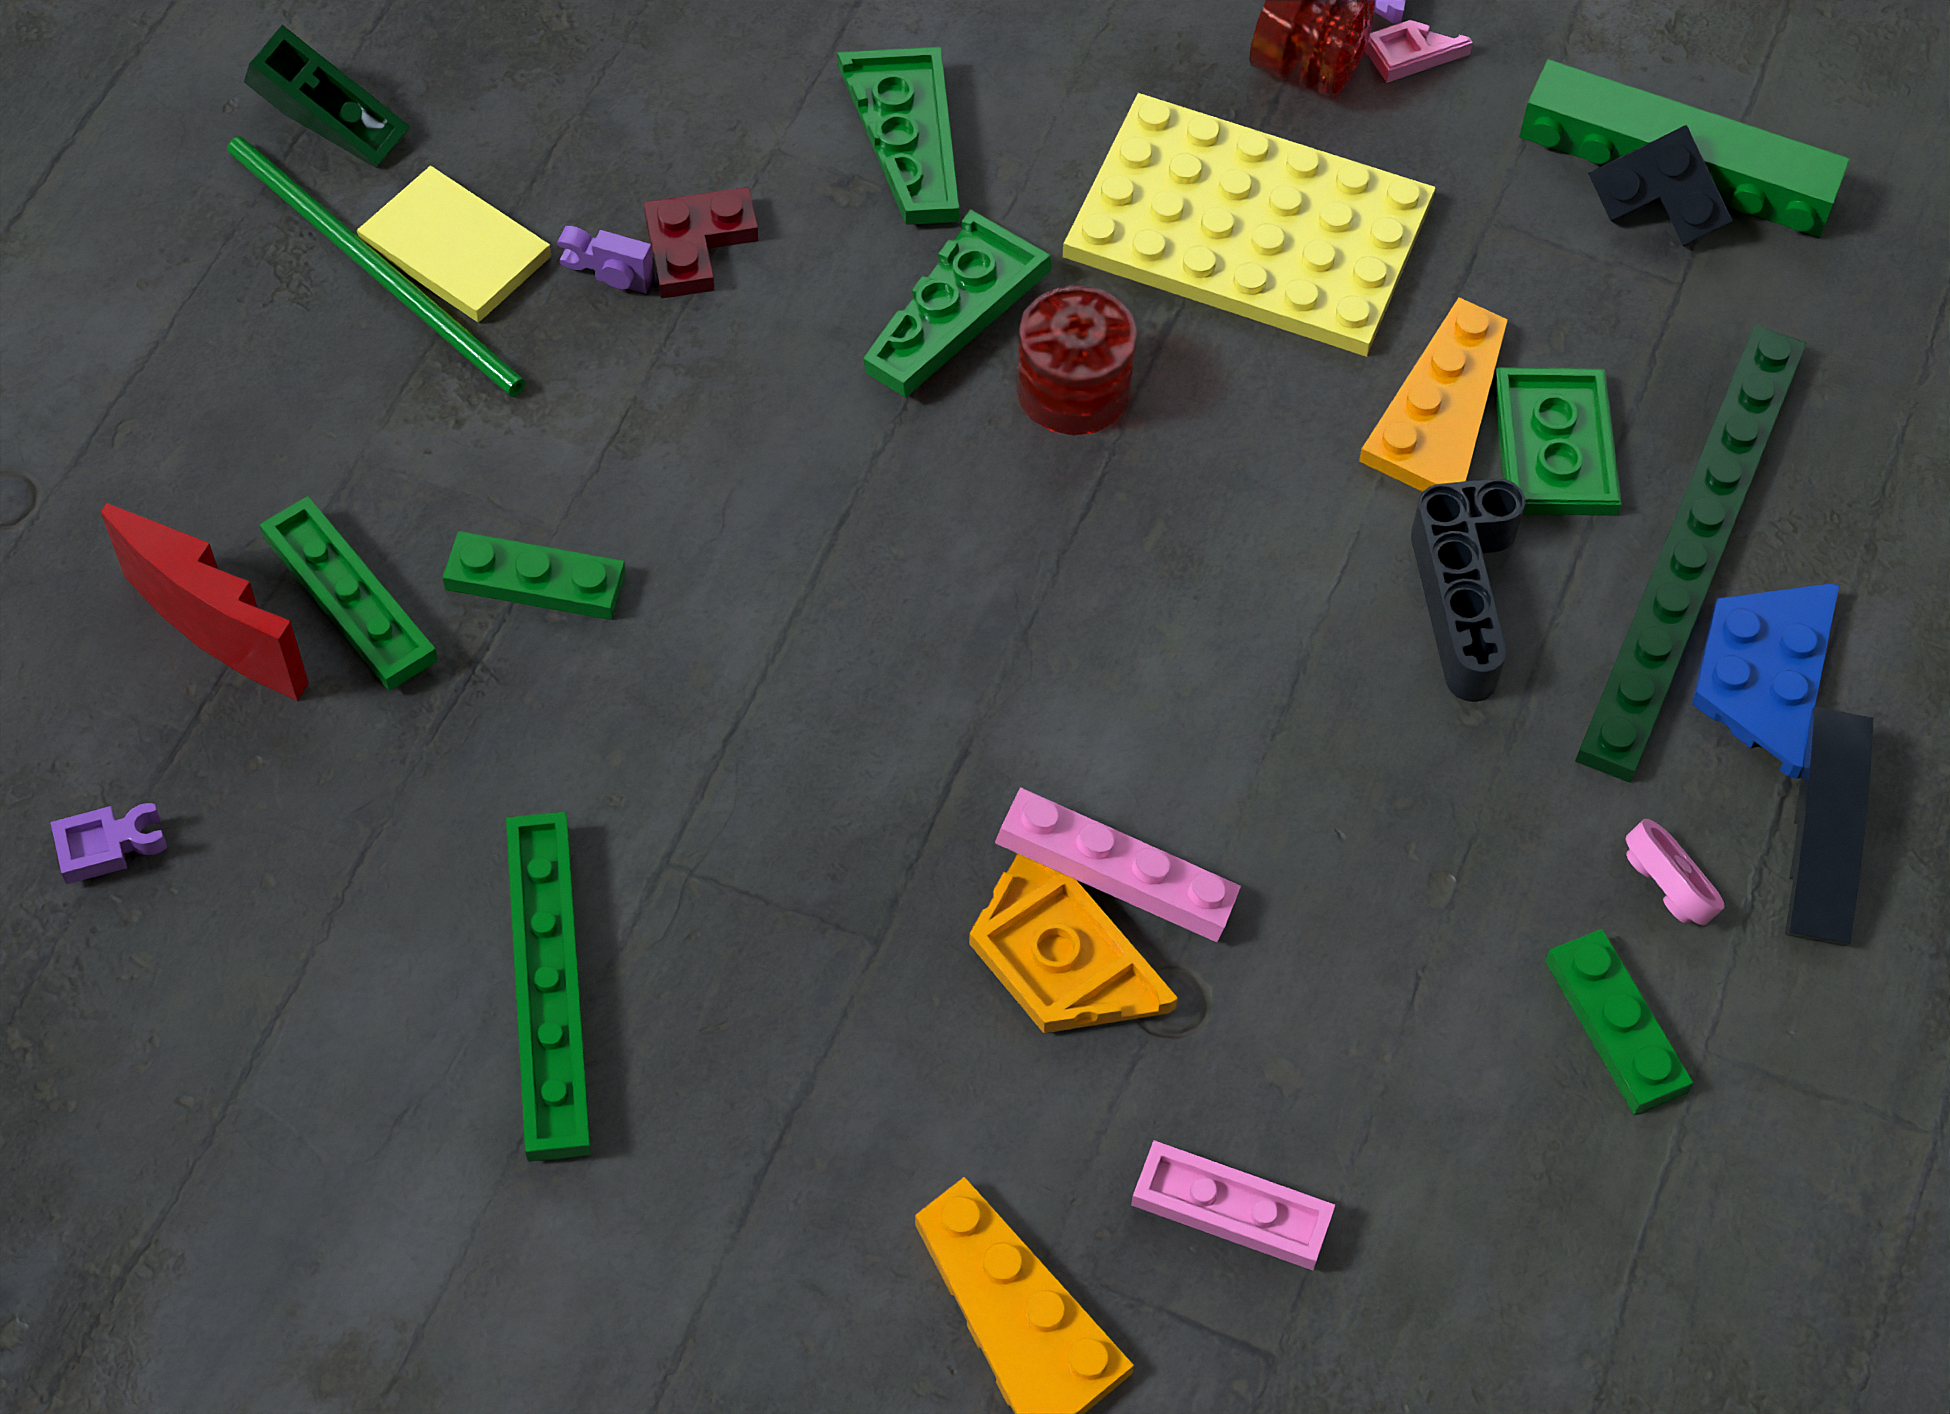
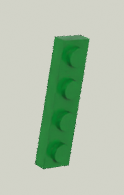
M309 496L259 524L265 541L388 691L393 690L438 661L434 646Z

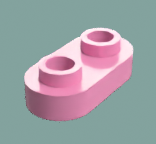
M1643 819L1626 835L1625 839L1629 850L1626 852L1628 860L1638 872L1656 881L1666 894L1663 898L1666 907L1678 920L1685 924H1690L1693 921L1705 926L1724 909V901L1719 892L1679 843L1662 826L1650 819Z

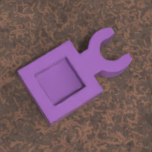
M565 226L557 242L559 247L565 249L560 258L561 265L573 270L593 269L595 270L596 280L605 282L614 288L630 289L647 294L654 280L652 250L649 243L600 230L597 237L593 238L586 231L574 226Z
M153 803L138 805L132 808L125 818L116 820L112 807L109 806L51 822L60 869L66 884L126 869L124 853L135 851L143 855H154L165 850L167 844L161 830L148 834L140 833L145 826L161 822L156 805Z

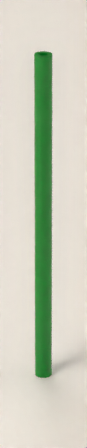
M237 136L230 141L227 147L230 155L510 397H515L522 392L526 381L290 177L243 137Z

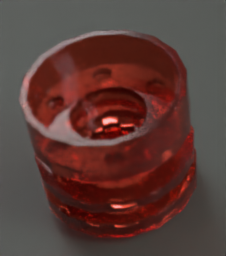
M1266 0L1251 42L1250 65L1277 77L1287 78L1301 60L1300 86L1312 89L1318 83L1320 94L1336 98L1347 84L1364 55L1370 38L1376 0H1326L1325 2L1324 0Z
M1074 285L1054 288L1037 297L1024 311L1019 328V360L1017 364L1016 390L1020 406L1032 421L1051 432L1073 436L1096 433L1115 423L1127 408L1131 392L1132 364L1135 356L1137 332L1132 314L1119 299L1101 289Z

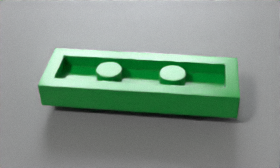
M458 531L442 579L444 588L447 591L612 620L625 579L626 568L625 561Z
M1603 929L1549 949L1545 958L1547 966L1633 1115L1688 1094L1693 1081Z

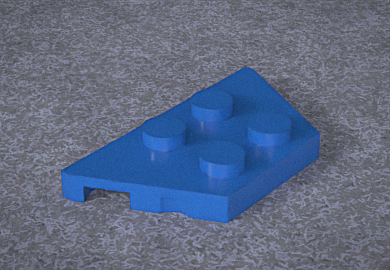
M1831 583L1717 598L1712 610L1692 699V705L1712 720L1720 721L1727 725L1732 735L1751 748L1757 743L1783 762L1780 771L1788 777L1796 779L1803 768L1811 712L1816 704L1839 585Z

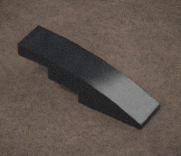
M1818 707L1812 708L1794 824H1798L1789 878L1793 879L1785 935L1847 946L1851 942L1867 817L1873 717Z

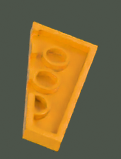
M965 1177L915 1215V1225L950 1294L954 1295L967 1320V1327L978 1349H982L996 1377V1384L1007 1405L1011 1406L1014 1414H1085L1132 1375L1134 1368L1132 1362Z

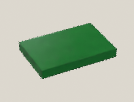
M1496 367L1493 376L1502 475L1503 479L1515 483L1522 490L1525 496V507L1522 515L1618 516L1622 503L1605 369Z

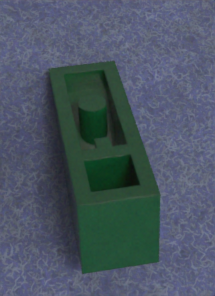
M284 25L279 27L249 63L244 79L246 85L287 117L376 168L410 128L407 123Z

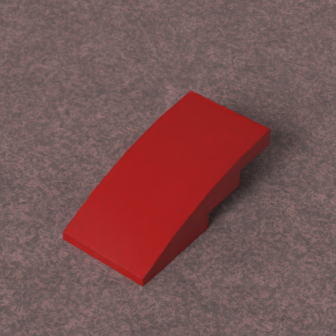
M106 503L101 510V515L123 574L153 609L196 646L243 676L298 701L309 682L291 621L259 609L249 581L218 569L210 543Z

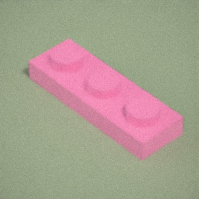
M1155 1140L1152 1143L1131 1206L1312 1271L1317 1262L1335 1208V1204Z

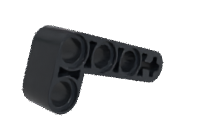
M1494 478L1443 483L1428 487L1419 498L1411 530L1412 545L1446 684L1457 698L1469 702L1485 700L1494 693L1506 658V645L1483 558V553L1499 552L1513 544L1524 511L1525 496L1522 490L1515 483L1505 479ZM1457 614H1464L1470 618H1464ZM1474 650L1473 656H1468L1469 652Z

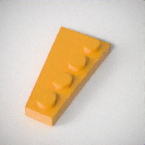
M1458 297L1361 449L1359 462L1422 492L1433 485L1466 481L1508 319Z

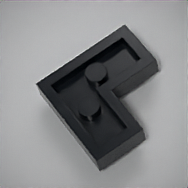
M1687 124L1588 173L1611 222L1661 198L1683 246L1732 223V219Z

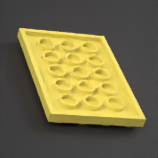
M1138 93L1063 244V258L1367 357L1431 206L1435 187Z

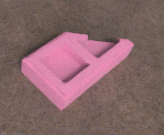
M1408 20L1365 35L1363 48L1386 83L1468 56L1471 53L1473 42L1469 37L1460 34L1457 38H1451L1429 31V25Z

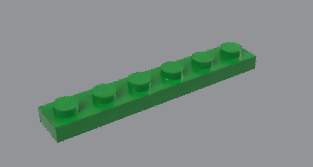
M567 812L506 817L525 1153L528 1162L591 1155Z

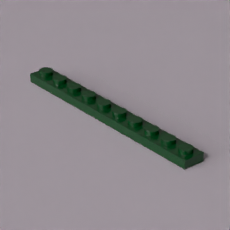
M1754 325L1575 762L1631 783L1806 342Z

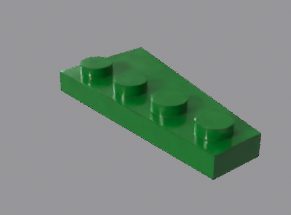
M941 47L837 52L839 71L905 224L959 222V201Z
M970 209L961 222L962 231L954 241L949 239L939 252V263L929 277L922 276L913 288V299L905 310H898L864 356L863 361L866 374L903 397H908L1052 270L1050 254Z

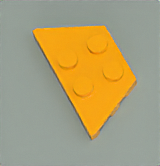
M1016 855L1007 873L1003 872L994 888L990 904L982 910L970 931L969 944L1043 1033L1169 1014L1176 1009L1178 997L1076 879L1025 856Z

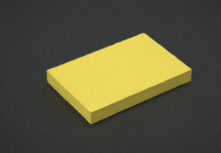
M431 165L357 229L358 237L386 261L478 323L551 257L550 244Z

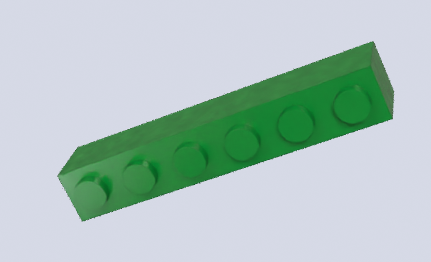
M1547 59L1527 103L1519 135L1520 138L1586 159L1592 163L1605 165L1687 124L1726 207L1789 227L1796 231L1821 237L1850 158Z

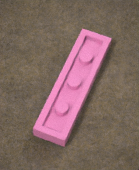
M1021 787L995 841L996 844L1215 942H1218L1226 926L1241 885Z

